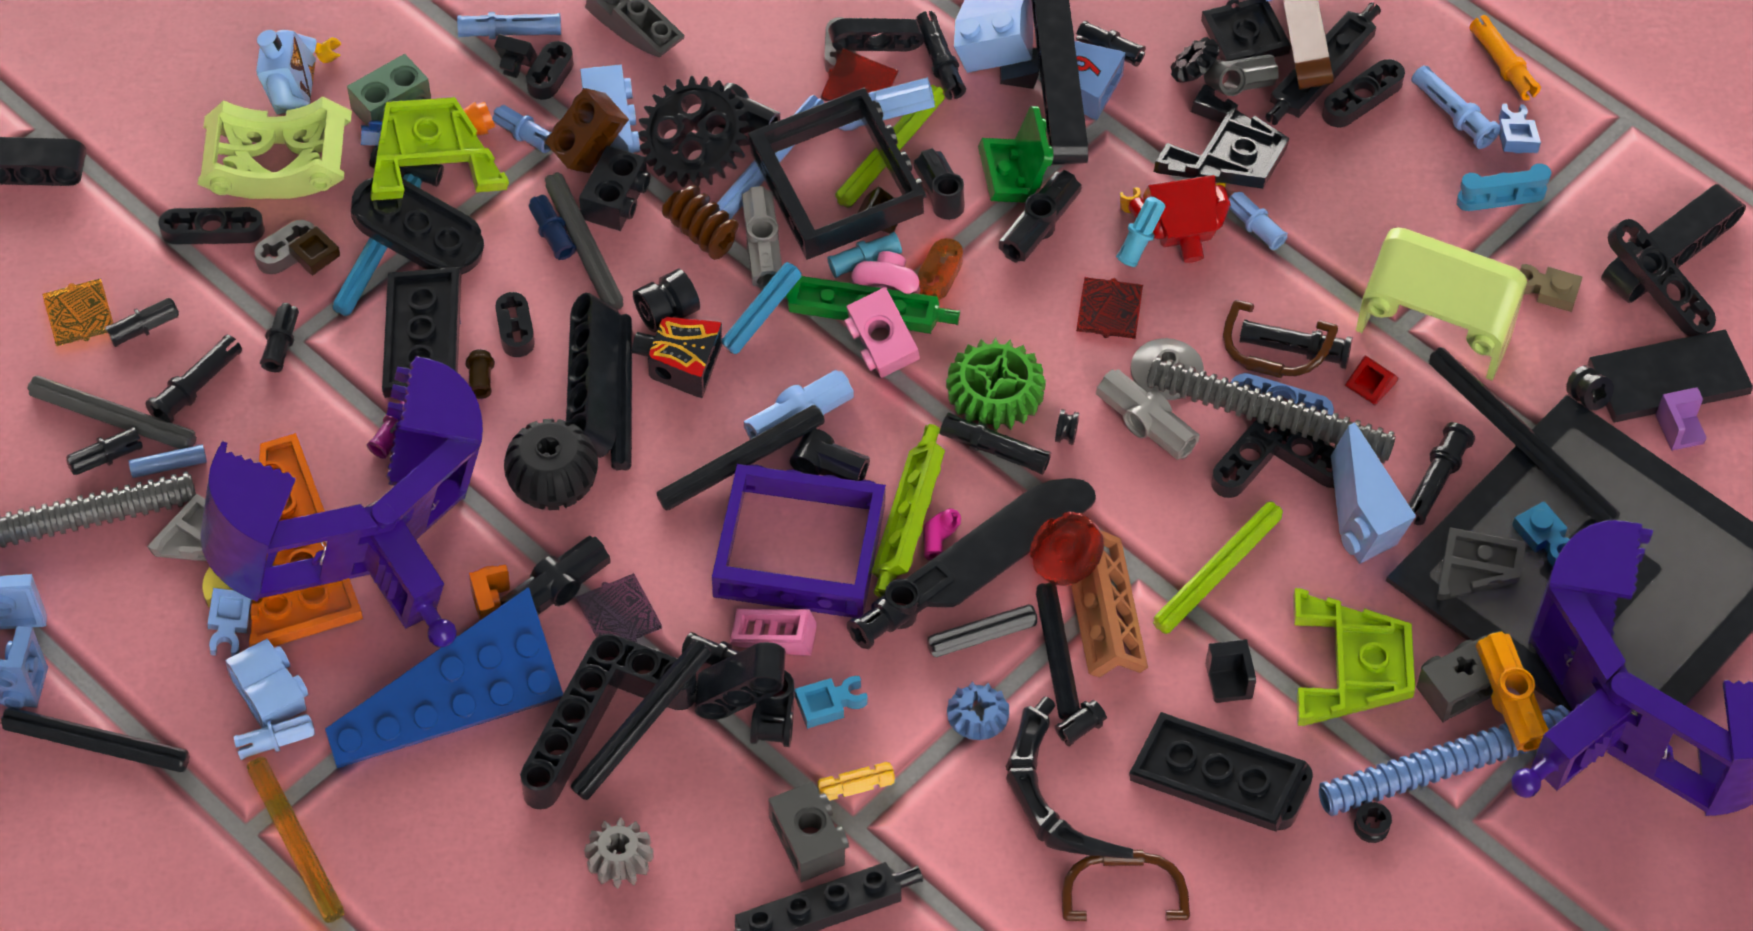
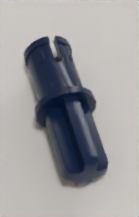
M541 194L537 197H532L529 209L539 225V235L546 238L556 259L565 260L571 257L576 251V246L572 243L564 228V219L557 216L545 195Z

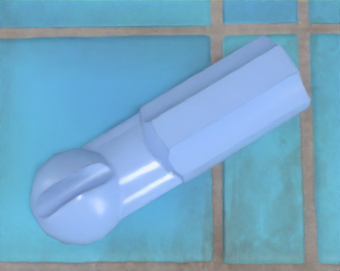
M928 77L868 93L872 101L879 102L883 112L882 120L935 107L934 95ZM860 119L838 129L853 131L860 126H864Z

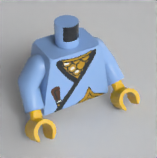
M266 30L260 33L257 38L260 49L256 71L276 114H283L287 110L310 104L316 63L313 53H316L318 59L323 63H329L337 59L341 55L332 51L341 46V42L337 38H329L320 44L316 43L315 38L300 35L294 31L279 30L275 32L273 30Z

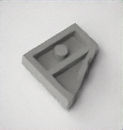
M196 494L147 546L154 556L206 561L200 539L205 505L203 497Z

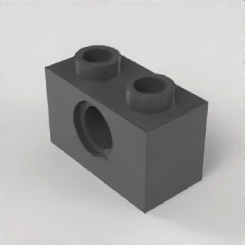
M813 781L768 799L770 821L801 883L845 865V849L849 848L847 836L840 825L835 827L830 817L833 815L830 802L825 793L819 795ZM808 827H813L818 829L819 831H817L816 833L808 834L803 832L802 830Z

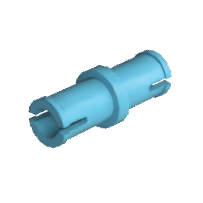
M892 232L887 236L867 243L863 240L857 242L856 247L834 256H828L827 259L833 276L837 278L842 274L853 271L860 262L877 261L879 252L890 251L901 254L902 247L896 233Z

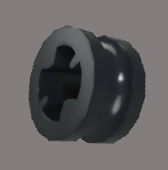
M1061 409L1055 442L1060 443L1061 440L1065 439L1070 445H1074L1079 412L1069 415L1066 413V410Z
M1369 802L1363 804L1358 809L1354 821L1356 835L1368 843H1377L1384 840L1390 830L1392 815L1380 803ZM1367 817H1375V822L1380 820L1379 827L1371 828V823L1366 825Z

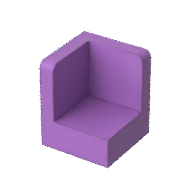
M1698 387L1663 394L1656 417L1671 451L1702 445L1706 441L1707 437L1697 417L1703 401Z

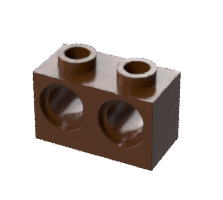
M583 88L574 98L572 105L562 119L556 123L545 143L568 169L591 173L606 146H610L629 119L606 93Z

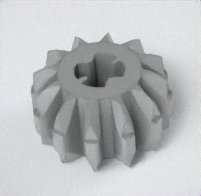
M620 817L617 821V826L611 827L604 820L601 825L602 832L591 830L589 835L590 843L586 844L584 849L585 857L588 859V870L591 874L598 873V881L601 884L613 879L614 886L618 889L622 884L621 880L627 879L628 882L635 885V882H637L636 874L647 875L649 871L648 862H651L654 857L653 848L649 846L651 844L650 836L647 832H640V825L636 821L625 827L624 820Z

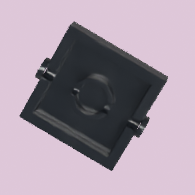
M1229 0L1225 6L1202 11L1201 21L1210 39H1214L1219 45L1218 55L1221 60L1233 61L1268 54L1275 58L1290 54L1291 44L1269 1L1246 0L1239 2V0Z

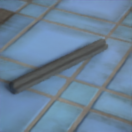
M559 172L548 175L545 178L547 191L560 217L565 221V228L573 244L576 246V250L600 299L620 310L624 305L623 297L563 175Z
M34 376L28 384L27 389L32 397L125 430L134 427L139 435L169 446L183 449L193 447L196 443L197 437L193 430L47 378Z

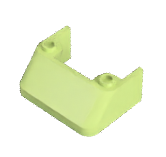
M1393 228L1388 232L1382 244L1365 290L1356 331L1363 333L1371 314L1379 318L1392 317L1397 313L1400 305L1468 329L1466 340L1469 346L1476 353L1491 357L1486 379L1493 381L1512 338L1527 279L1520 270L1510 265L1406 228Z

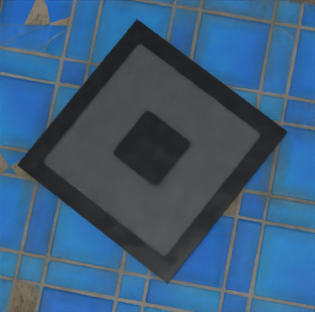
M1566 395L1532 430L1620 512L1619 521L1643 524L1642 528L1653 529L1650 542L1640 545V548H1645V554L1642 562H1639L1637 566L1638 573L1636 578L1638 580L1635 584L1636 592L1632 595L1631 599L1617 597L1618 599L1615 603L1617 608L1614 611L1616 617L1613 620L1615 626L1612 629L1615 633L1612 639L1625 658L1626 663L1624 666L1629 673L1687 706L1753 633V522L1572 397ZM1515 446L1387 576L1386 582L1466 640L1475 641L1485 635L1488 636L1489 634L1501 631L1505 634H1510L1523 668L1531 673L1534 678L1535 690L1556 706L1562 705L1568 711H1573L1534 646L1528 643L1535 616L1553 566L1547 559L1548 552L1544 548L1535 553L1526 543L1518 583L1443 601L1436 600L1450 527L1526 542L1512 526L1514 517L1543 501L1567 526L1565 538L1571 539L1582 529L1598 523L1523 451ZM1635 710L1631 712L1633 715H1637Z

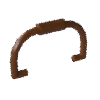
M1235 300L1225 321L1223 340L1226 351L1234 361L1246 366L1247 370L1277 378H1282L1283 376L1296 377L1311 372L1323 363L1331 350L1338 332V326L1319 320L1316 328L1327 331V335L1316 357L1307 364L1295 368L1285 367L1284 364L1254 356L1246 357L1235 348L1232 340V331L1239 310L1253 312L1254 304Z
M1133 850V859L1086 856L1075 863L1064 878L1062 912L1065 921H1087V911L1072 910L1073 883L1081 871L1090 865L1103 863V866H1143L1144 863H1148L1166 870L1176 882L1180 909L1166 910V921L1188 920L1190 917L1189 893L1185 878L1172 862L1160 855L1144 853L1143 850Z

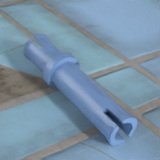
M488 12V15L480 16L457 15L458 37L489 36V39H496V36L499 34L504 36L561 35L560 13L496 15L495 12Z

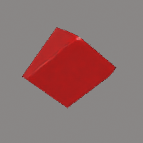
M1365 355L1345 386L1373 405H1376L1396 384L1399 378Z

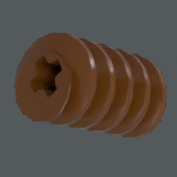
M696 185L674 192L663 204V216L670 219L671 223L680 228L683 234L689 236L692 242L698 244L702 251L709 254L710 258L714 260L722 258L734 244L735 234L739 227L738 221L729 219L728 212L724 210L719 211V205L716 202H710V197L707 194H700V188Z

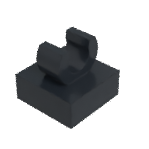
M501 34L498 35L494 45L501 58L499 67L504 69L503 74L513 78L518 77L521 65L531 67L538 56L530 42Z

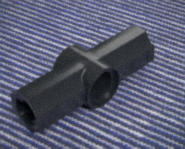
M1066 170L1062 172L1056 171L1039 193L1032 194L1027 198L1025 210L999 240V249L1005 254L1007 259L1015 263L1018 261L1025 262L1043 239L1053 235L1056 222L1081 192L1082 185L1077 181L1074 174Z
M589 535L560 557L548 556L542 559L532 570L529 579L500 599L501 606L528 587L538 615L553 604L555 606L565 605L576 596L583 582L611 563L610 555L597 537Z

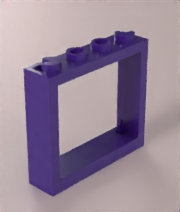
M737 464L712 573L713 597L789 609H810L811 612L860 618L864 615L869 592L871 572L874 566L885 509L886 485L876 484L869 480L840 479L834 475L819 476L805 474L797 470L770 469L757 464ZM745 492L868 509L869 514L855 585L729 567Z

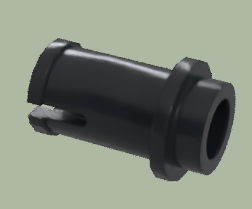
M1084 701L1081 703V709L1063 722L1055 725V730L1060 739L1064 741L1067 738L1065 744L1071 746L1094 727L1100 729L1107 716L1097 701Z

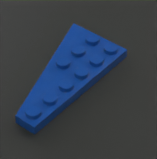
M529 587L457 636L452 644L441 647L325 728L336 767L341 768L560 700L563 696V691Z

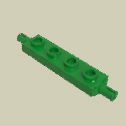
M801 276L784 298L787 299L789 312L845 320L849 318L847 305L882 288ZM887 289L909 331L931 334L937 322L959 325L961 310L939 308L937 296L917 293L904 294L898 290Z

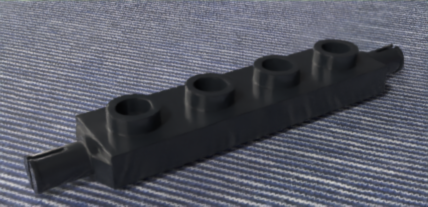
M1374 2L1369 3L1361 14L1348 11L1325 35L1333 79L1347 67L1375 36L1376 26L1372 21L1380 14L1381 9L1377 4L1374 7ZM1294 68L1271 93L1270 102L1275 106L1266 113V120L1269 123L1272 121V125H1277L1286 113L1299 118L1330 84L1299 90L1296 68Z
M884 862L735 915L734 931H819L901 902V889L923 882V876L918 865L895 873Z

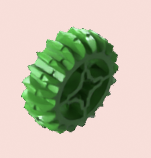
M996 337L992 344H986L980 339L977 348L968 344L965 353L957 352L954 363H951L948 369L946 389H948L950 404L955 405L957 415L965 414V419L970 422L977 420L985 424H992L995 431L998 430L1000 424H1005L1011 430L1015 420L1025 424L1028 415L1035 416L1038 405H1041L1044 399L1043 390H1045L1046 380L1043 376L1042 364L1036 363L1035 353L1026 354L1024 345L1013 348L1011 339L1005 345L999 344Z

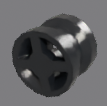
M1584 365L1572 372L1566 384V391L1574 400L1581 401L1582 405L1596 411L1602 409L1611 400L1614 393V384L1611 379L1603 374H1599L1591 366Z

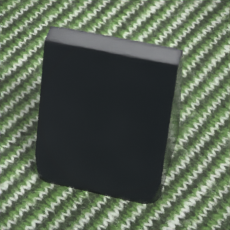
M1033 48L1032 60L1000 66V84L1034 89L1039 76L1037 48Z

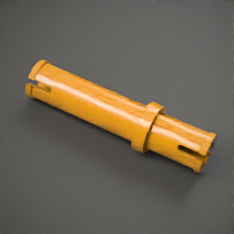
M1487 15L1480 16L1484 23L1483 25L1478 18H1475L1470 24V31L1475 34L1499 66L1502 78L1505 81L1511 82L1524 101L1530 100L1529 95L1526 93L1527 91L1533 98L1538 95L1541 86L1527 70L1526 61L1522 57H1517Z

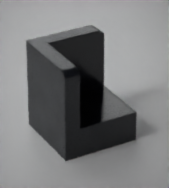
M1247 639L1210 643L1205 664L1214 701L1221 703L1253 699L1256 675Z

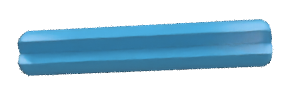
M789 262L784 263L726 333L721 343L727 350L733 354L739 353L797 283L802 274L796 266Z

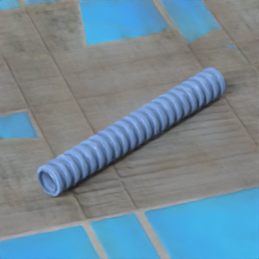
M1562 705L1556 706L1554 711L1552 709L1544 710L1542 715L1548 730L1561 721L1562 718L1566 717L1569 711ZM1504 723L1499 725V728H1489L1487 732L1484 730L1479 731L1476 736L1470 734L1465 739L1462 737L1455 739L1454 743L1451 741L1445 742L1443 747L1441 745L1433 746L1432 751L1426 748L1421 750V754L1414 752L1410 754L1409 758L1407 756L1399 757L1398 762L1395 759L1390 760L1387 766L1384 763L1376 765V769L1371 766L1366 768L1365 772L1361 770L1354 772L1353 777L1350 774H1346L1342 777V780L1337 777L1332 779L1330 784L1327 781L1322 782L1319 786V798L1324 810L1330 816L1338 815L1339 810L1343 813L1349 811L1350 806L1356 809L1361 807V803L1366 804L1372 802L1373 799L1377 802L1381 801L1384 795L1390 798L1395 795V792L1402 794L1406 792V789L1412 791L1417 789L1418 785L1421 787L1427 786L1429 781L1436 783L1440 781V778L1444 780L1451 778L1452 774L1458 776L1462 774L1463 770L1470 772L1473 771L1474 767L1477 769L1484 767L1485 763L1488 765L1494 764L1496 759L1501 762L1506 760L1507 756L1513 758L1518 756V753L1525 754L1528 752L1516 749L1508 726Z

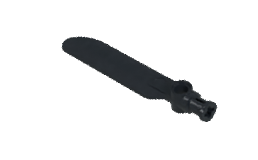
M1072 478L1050 480L1029 489L908 578L896 579L890 582L886 587L885 594L871 604V610L860 618H852L847 622V629L852 639L861 648L870 649L874 645V640L886 631L894 632L896 629H906L912 626L916 621L917 614L926 607H954L959 605L1091 508L1096 500L1095 490L1088 482Z

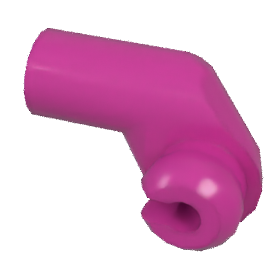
M946 509L924 525V557L927 560L931 561L943 552L942 541L953 534L961 524V515L957 510Z

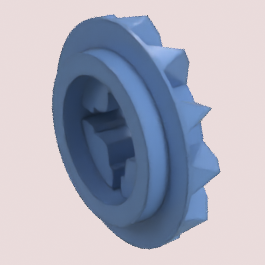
M972 681L968 687L963 689L958 687L953 697L949 699L947 707L948 721L952 728L963 737L972 740L989 739L998 735L1007 725L1009 720V703L1006 702L1002 691L997 692L992 689L989 683L982 686L975 685ZM976 700L982 708H986L984 709L982 721H980L975 711H970L973 709V704Z

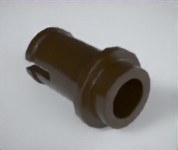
M482 349L473 350L465 361V365L469 369V386L477 399L489 397L492 392L491 370L494 368L495 361L491 357L490 352Z

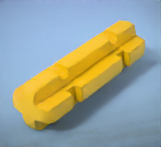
M883 762L874 765L875 769L872 770L868 766L838 774L839 778L834 779L833 776L821 778L817 783L819 795L825 793L828 800L831 801L838 799L839 794L846 797L873 790L874 785L877 784L879 788L895 783L893 767L890 762Z

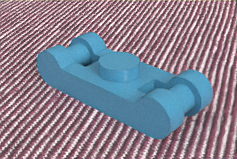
M1535 164L1529 171L1503 172L1484 177L1476 173H1467L1461 181V191H1459L1457 197V205L1464 211H1474L1542 201L1546 195L1547 184L1551 177V169L1545 164Z

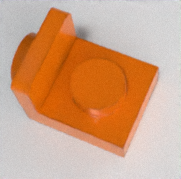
M507 565L485 566L478 571L469 573L471 593L479 621L501 606L498 593L510 590Z

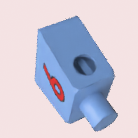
M1075 41L1084 114L1098 120L1123 76L1125 52Z

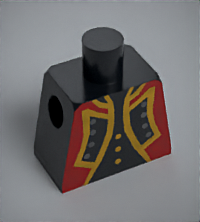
M666 317L662 319L656 336L640 332L635 334L632 353L648 357L649 376L653 380L693 396L703 398L722 347V322Z

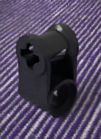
M784 670L782 691L785 693L780 696L772 695L756 703L751 722L750 743L757 744L761 740L781 742L784 747H790L795 704L794 680L786 670Z

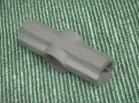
M763 186L751 187L749 191L742 193V203L752 284L763 290L768 281L782 267L773 193Z
M1119 369L1109 371L1097 386L1096 395L1123 416L1126 426L1134 435L1139 438L1150 437L1177 460L1186 458L1199 442L1200 434L1172 413L1169 402L1162 394L1154 390L1147 393Z

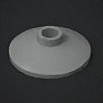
M1162 338L1142 345L1132 358L1131 375L1134 382L1147 393L1154 390L1162 394L1167 400L1181 399L1179 393L1173 396L1170 395V390L1166 389L1164 392H1161L1158 386H1154V388L1148 387L1147 376L1151 364L1157 356L1163 357L1164 362L1169 359L1173 360L1174 365L1177 366L1179 363H1182L1186 369H1189L1191 366L1195 367L1198 373L1204 370L1200 355L1195 349L1182 341Z

